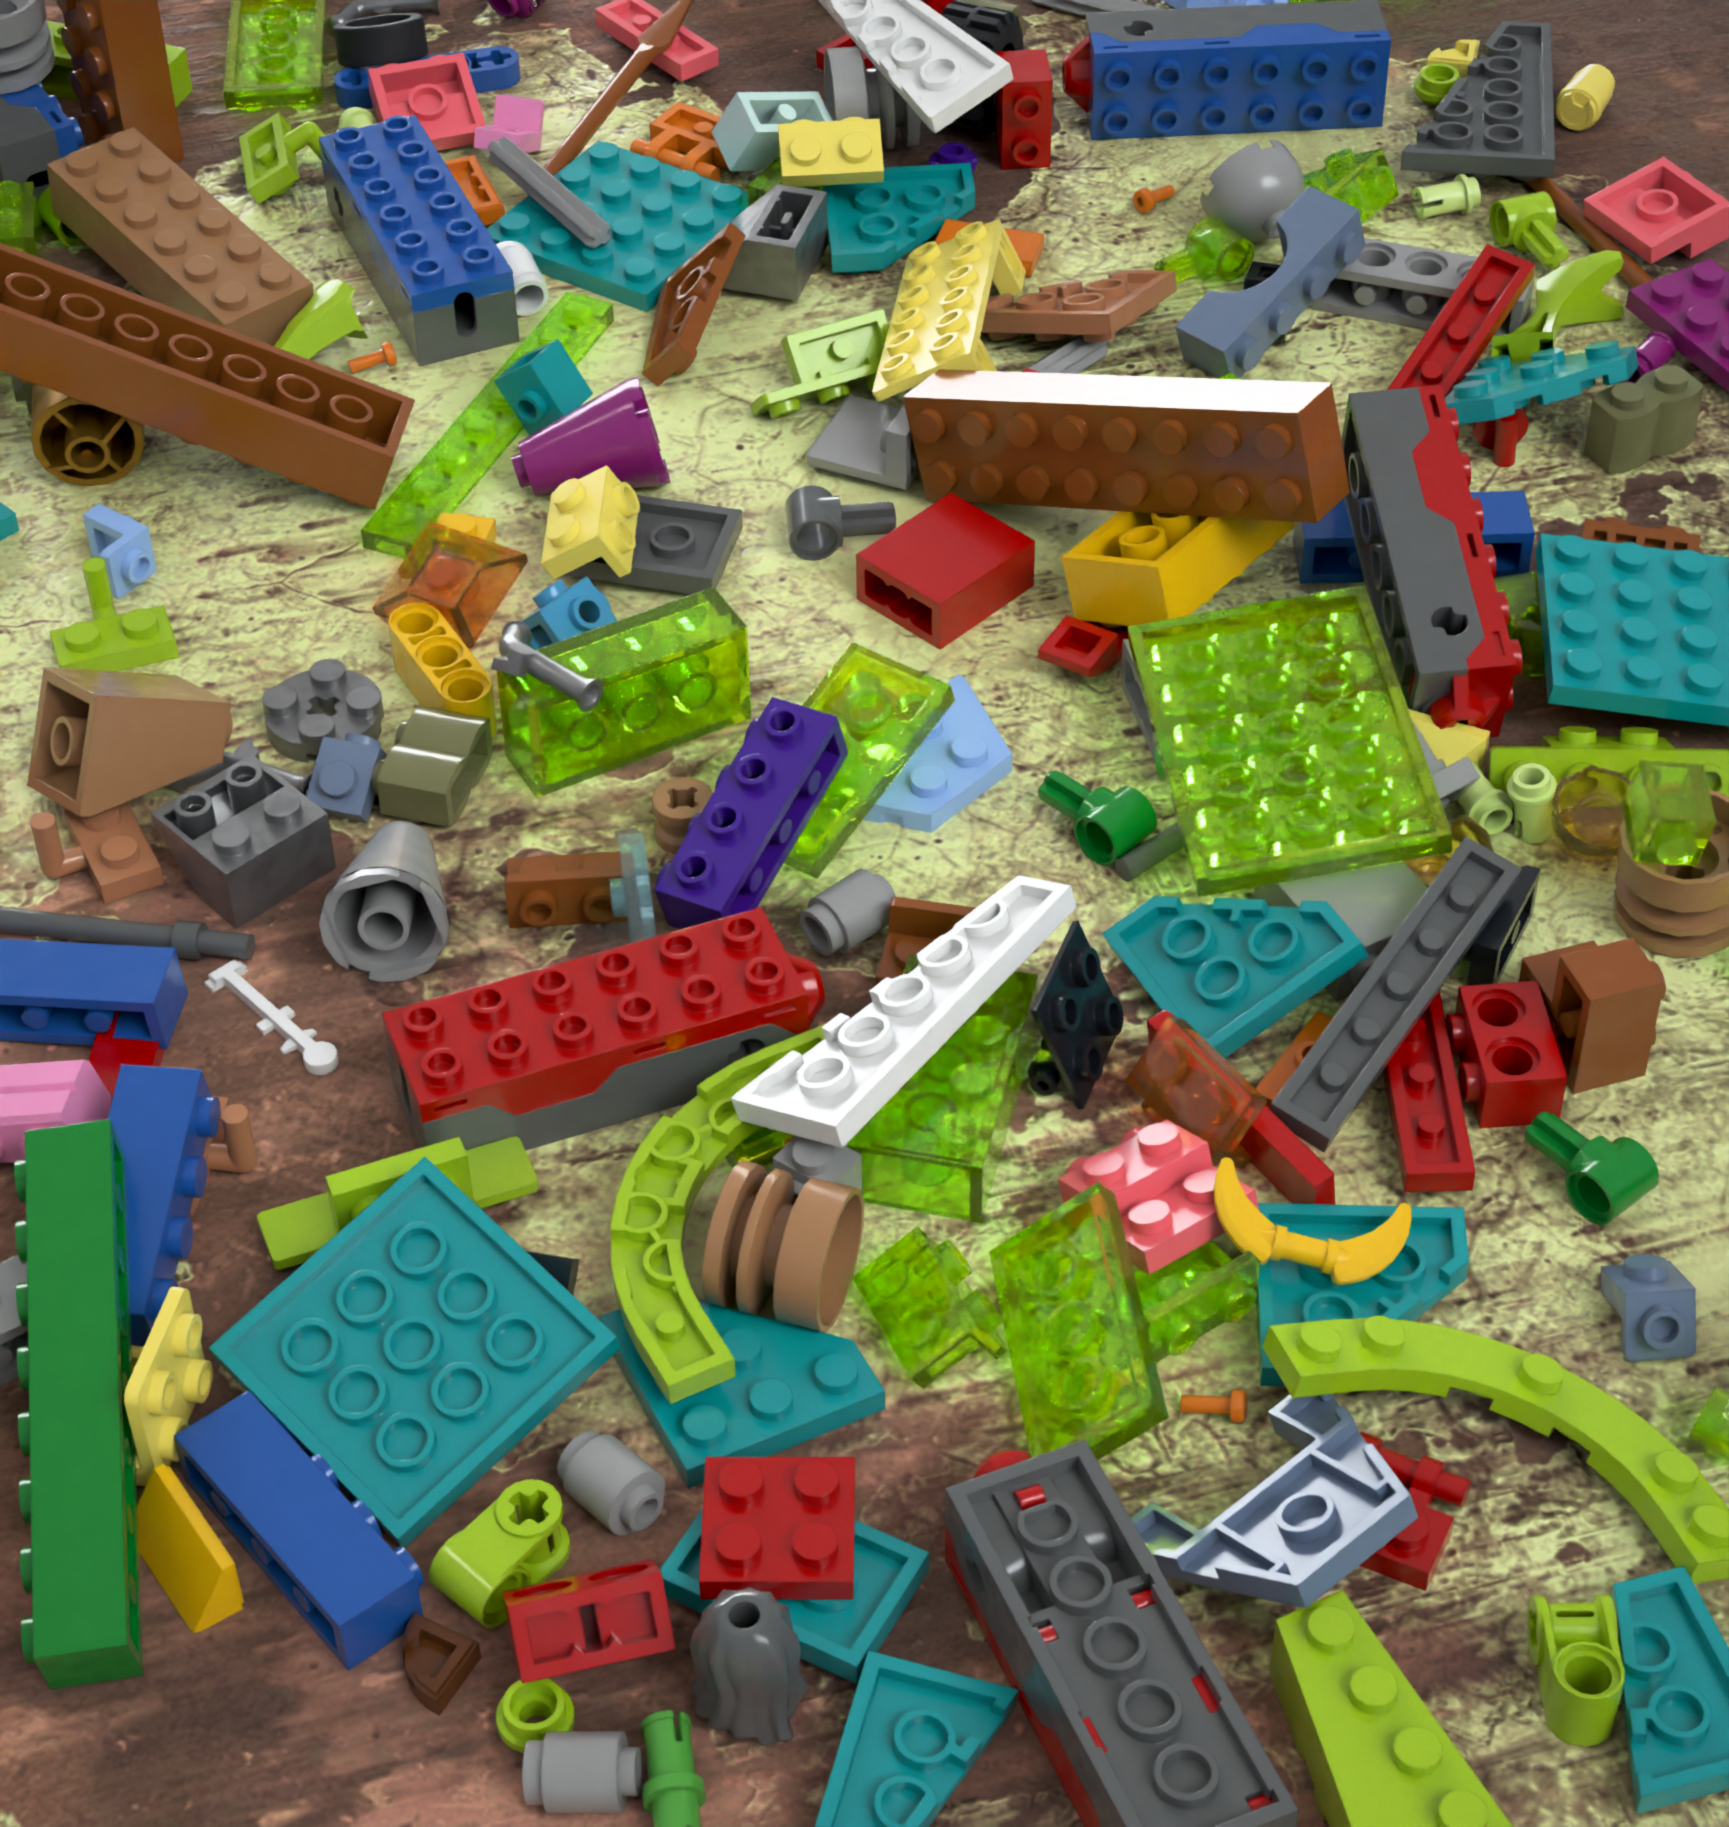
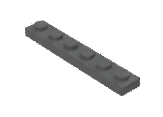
M1467 836L1463 839L1272 1101L1269 1109L1296 1136L1325 1153L1512 890L1522 868Z

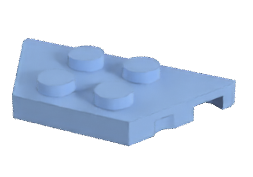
M958 674L850 753L815 811L821 812L824 803L856 808V819L875 823L893 822L901 825L903 828L932 833L1011 773L1012 753L966 678Z

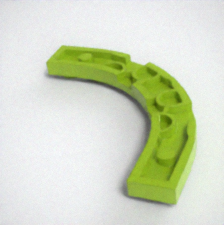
M824 1025L761 1049L733 1062L697 1085L696 1097L685 1104L671 1118L663 1115L641 1142L625 1171L616 1195L610 1229L611 1268L615 1297L624 1326L637 1352L669 1404L678 1402L736 1377L735 1358L694 1294L683 1261V1239L686 1222L692 1205L704 1182L716 1166L737 1145L762 1128V1126L740 1121L731 1098L792 1050L801 1053L803 1056L824 1040L825 1037L821 1029Z
M1385 1316L1271 1325L1269 1327L1262 1348L1292 1398L1375 1390L1410 1391L1447 1397L1450 1387L1469 1391L1474 1395L1484 1398H1491L1489 1410L1520 1422L1547 1437L1551 1435L1554 1429H1557L1561 1434L1571 1440H1575L1590 1451L1586 1463L1612 1484L1634 1507L1675 1567L1685 1566L1693 1583L1729 1579V1509L1701 1474L1696 1463L1690 1457L1681 1453L1674 1444L1634 1411L1585 1379L1562 1368L1553 1358L1544 1354H1531L1514 1346L1474 1333L1434 1324L1395 1320Z

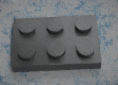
M637 495L640 511L637 517L636 546L633 551L631 573L620 578L606 561L599 557L564 574L565 576L577 579L588 576L592 580L626 584L632 587H647L681 592L687 595L713 597L743 528L742 510Z

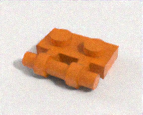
M681 102L674 104L649 124L650 142L636 138L630 146L631 152L654 157L660 162L681 170L694 171L700 176L717 182L721 178V169L719 167L729 169L711 132L719 121L720 116Z

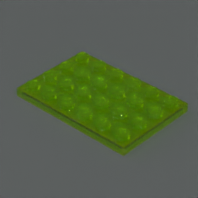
M1365 585L1127 627L1131 654L1198 897L1452 852V832Z

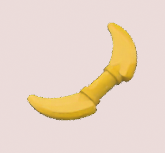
M1225 1157L1221 1159L1215 1176L1213 1193L1218 1219L1233 1244L1249 1259L1259 1265H1265L1268 1260L1279 1262L1280 1259L1319 1268L1320 1273L1330 1275L1332 1283L1348 1285L1365 1281L1379 1274L1392 1264L1401 1252L1409 1235L1412 1208L1407 1203H1401L1393 1215L1374 1231L1344 1241L1330 1238L1324 1241L1289 1232L1287 1227L1273 1224L1248 1199L1238 1181L1234 1162L1231 1158Z

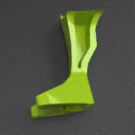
M1604 250L1577 259L1536 280V311L1530 320L1510 334L1492 336L1491 357L1508 355L1510 356L1511 363L1531 360L1532 353L1553 348L1557 333L1561 327L1577 323L1606 322L1620 319L1624 315L1622 301L1608 296L1601 291L1604 285L1622 268L1624 261L1620 251Z
M337 279L328 280L319 285L310 301L287 324L283 334L274 346L310 359L321 349L343 336L368 339L350 303L355 288Z

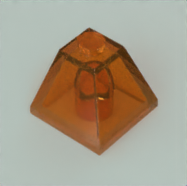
M430 521L372 609L376 615L389 619L390 614L404 604L417 602L432 605L440 611L467 648L471 649L527 564L528 558L525 553Z

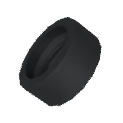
M417 13L369 16L345 21L333 27L339 65L344 67H372L390 63H401L421 58L428 53L423 15Z

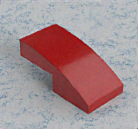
M1066 615L1038 649V659L1089 678L1098 676L1112 668L1122 659L1123 639L1142 637L1145 633V628L1132 626L1107 628L1103 627L1099 622L1082 621Z

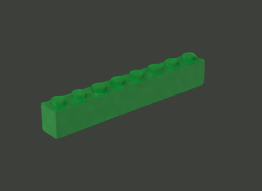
M103 1119L25 1131V1159L16 1160L14 1164L17 1194L21 1203L26 1202V1220L17 1221L15 1225L16 1247L21 1263H27V1282L17 1284L16 1303L21 1325L23 1327L28 1326V1346L18 1347L17 1369L22 1389L24 1391L29 1390V1411L20 1412L18 1415V1435L23 1455L25 1457L30 1456V1478L21 1479L19 1482V1503L24 1523L31 1524V1546L23 1547L20 1550V1573L25 1592L27 1594L32 1593L33 1615L32 1617L22 1618L21 1644L26 1663H36L51 1690L143 1676L135 1443L124 1404L125 1389L132 1374L125 1154L111 1120Z

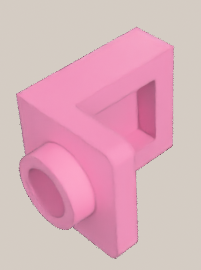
M497 95L495 98L493 124L475 127L473 148L489 150L488 146L492 140L498 142L503 136H506L526 153L541 150L544 102L538 99L512 95Z

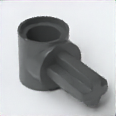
M810 485L798 488L789 495L785 503L790 547L798 557L805 560L816 561L831 556L838 547L843 546V537L888 534L896 528V512L893 503L877 502L841 505L839 496H833L828 490L820 486Z

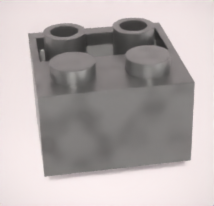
M777 184L730 221L746 236L722 288L723 291H741L766 295L776 300L790 299L797 301L828 246L827 192Z
M252 754L151 812L154 826L198 898L236 929L336 869L328 813Z

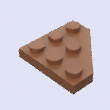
M1125 270L1108 274V279L1090 282L1085 285V289H1083L1082 281L1074 280L1039 287V292L1019 296L1015 299V303H1013V295L1010 293L992 296L988 298L981 333H988L989 339L992 340L1011 339L1022 333L1035 334L1036 340L1039 341L1059 340L1067 335H1083V340L1086 342L1108 341L1113 339L1115 333L1123 327L1137 323V318L1145 312L1157 309L1161 301L1177 291L1175 271Z

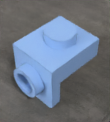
M100 503L83 514L91 556L105 560L112 596L121 599L157 572L148 526Z

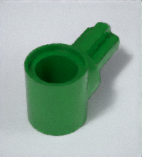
M1051 771L1045 776L1044 782L1038 789L1040 800L1074 820V834L1078 845L1097 864L1111 865L1156 830L1157 817L1155 810L1149 800L1135 788L1123 786L1113 792L1107 787H1099L1091 791L1064 773Z
M1545 1111L1537 1114L1526 1129V1141L1567 1171L1565 1187L1569 1200L1585 1219L1594 1224H1608L1658 1185L1659 1171L1653 1157L1646 1148L1631 1138L1618 1137L1611 1142L1604 1136H1597L1589 1140L1555 1114Z

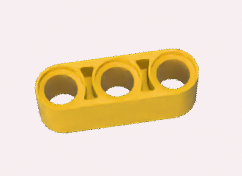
M413 602L396 608L390 614L388 620L393 661L397 674L421 706L490 718L491 736L493 738L496 735L497 722L493 687L487 672L440 611L433 605Z

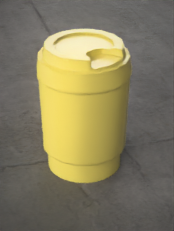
M1591 64L1585 66L1573 76L1569 83L1561 90L1555 102L1556 117L1562 125L1571 130L1581 131L1590 128L1598 121L1613 95L1615 80L1612 73L1602 65Z

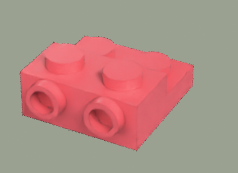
M464 53L436 55L429 59L401 64L390 63L382 67L368 69L369 95L378 123H382L387 118L393 116L408 117L415 115L437 151L473 145L475 127L486 125Z
M1665 157L1584 199L1583 216L1649 264L1660 260L1676 250H1679L1691 259L1729 238V201Z
M1166 1119L1161 1123L1151 1124L1145 1128L1136 1127L1131 1129L1124 1135L1120 1145L1107 1152L1095 1154L1091 1157L1077 1158L1069 1165L1065 1175L1058 1178L1067 1224L1148 1275L1220 1236L1225 1231L1217 1216L1213 1193L1218 1168L1212 1165L1208 1142ZM1239 1181L1248 1199L1259 1210L1255 1189Z

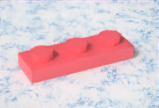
M615 0L595 9L596 26L634 51L639 47V36L664 14L644 0ZM681 25L671 47L667 51L656 55L651 62L683 82L695 79L701 73L719 66V49Z

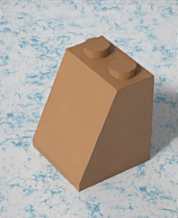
M44 667L27 786L79 817H92L222 763L225 744L229 741L232 734L231 702L177 675Z

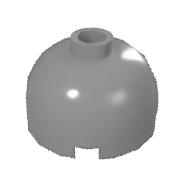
M1270 140L1273 147L1261 149L1257 143H1253L1229 156L1209 177L1214 187L1209 192L1208 198L1202 191L1200 201L1203 211L1222 233L1242 243H1254L1280 238L1276 220L1305 191L1303 173L1297 161L1286 146L1277 140Z

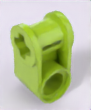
M534 1479L515 1482L506 1488L499 1498L464 1530L450 1537L439 1549L429 1570V1582L484 1627L495 1628L505 1623L507 1618L502 1591L543 1583L553 1573L561 1569L569 1558L571 1544L568 1531L561 1524L564 1509L560 1493L553 1485ZM515 1506L517 1507L518 1516H519V1520H520L519 1522H518V1519H517V1514H516ZM547 1538H549L550 1547H551V1550H552L551 1552H550V1549H549V1544H548V1539H547Z
M1610 1594L1595 1595L1593 1602L1548 1603L1544 1595L1530 1596L1527 1607L1528 1646L1531 1661L1537 1670L1546 1723L1560 1740L1570 1745L1582 1747L1599 1745L1610 1737L1615 1728L1625 1681V1669L1618 1644L1617 1618L1613 1599Z

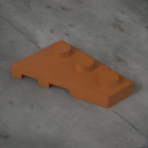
M731 222L672 273L660 289L642 375L657 387L673 373L676 375L684 373L697 355L696 348L746 236Z

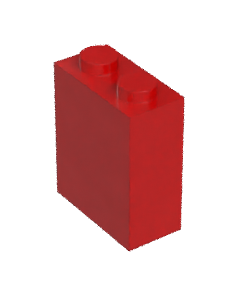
M949 493L856 554L857 600L941 650L1034 586L1035 540L955 494Z

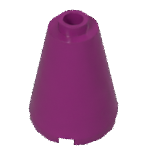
M638 376L624 380L518 442L520 454L511 456L521 488L531 485L535 495H549L563 482L573 478L580 479L606 465L621 483L626 482L632 488L655 487L671 483L665 459L662 460L660 454L658 434L644 391L640 387Z

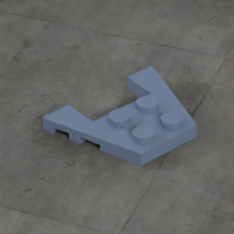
M1332 1394L1292 1398L1291 1395H1288L1268 1411L1275 1433L1303 1450L1203 1529H1197L1153 1501L1131 1517L1164 1577L1307 1608L1419 1518L1411 1494L1372 1443L1368 1445L1359 1433L1353 1417L1344 1405L1341 1407L1338 1405Z

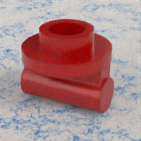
M1522 407L1516 409L1515 414L1507 417L1474 422L1472 428L1478 443L1494 451L1493 463L1499 467H1510L1515 463L1516 445L1526 434L1529 421Z

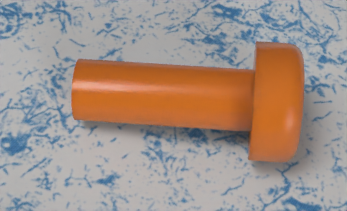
M1171 185L1153 191L1147 188L1139 189L1133 196V204L1141 213L1150 212L1154 209L1155 203L1173 197L1175 189Z
M391 342L381 343L382 349L347 361L351 373L387 362L388 367L396 365L397 357Z
M1232 1389L1231 1397L1182 1395L1181 1413L1230 1415L1231 1423L1243 1424L1247 1417V1393L1243 1389Z

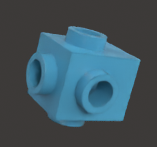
M588 576L569 587L564 584L562 579L554 582L532 598L538 608L520 620L527 624L531 630L532 639L528 645L529 647L561 665H565L574 659L578 666L585 664L604 651L608 646L602 638L620 625L611 611L607 598L600 590L594 587Z

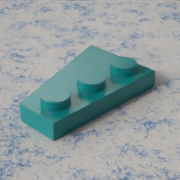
M1685 1566L1615 1583L1611 1597L1616 1611L1618 1644L1625 1669V1681L1621 1697L1636 1814L1729 1790V1648Z
M868 1650L815 1827H929L1016 1708L1019 1690Z

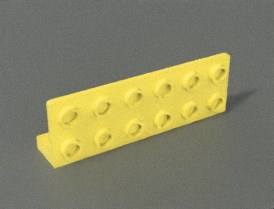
M1000 219L985 225L981 221L971 223L960 229L956 233L955 238L939 245L935 241L927 242L909 254L872 393L877 401H882L918 386L939 369L997 371L980 338L991 286L995 285L1000 295L1010 293L1015 296L1022 293L1026 270Z

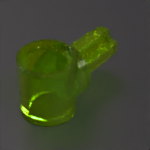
M1208 216L1198 221L1190 230L1186 239L1185 249L1157 261L1153 269L1175 271L1176 284L1195 275L1204 280L1218 276L1222 280L1230 282L1238 279L1247 271L1254 257V246L1251 241L1216 217Z

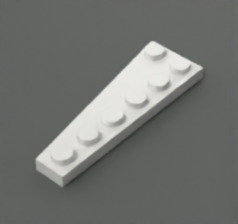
M818 0L935 134L1014 79L1010 63L921 0Z
M1018 875L957 922L952 930L939 936L917 953L919 966L913 971L893 979L886 977L869 990L873 1002L851 1019L849 1016L840 1013L821 1028L825 1039L803 1056L801 1053L792 1050L737 1092L731 1100L738 1119L743 1122L843 1148L1077 908L1071 885Z

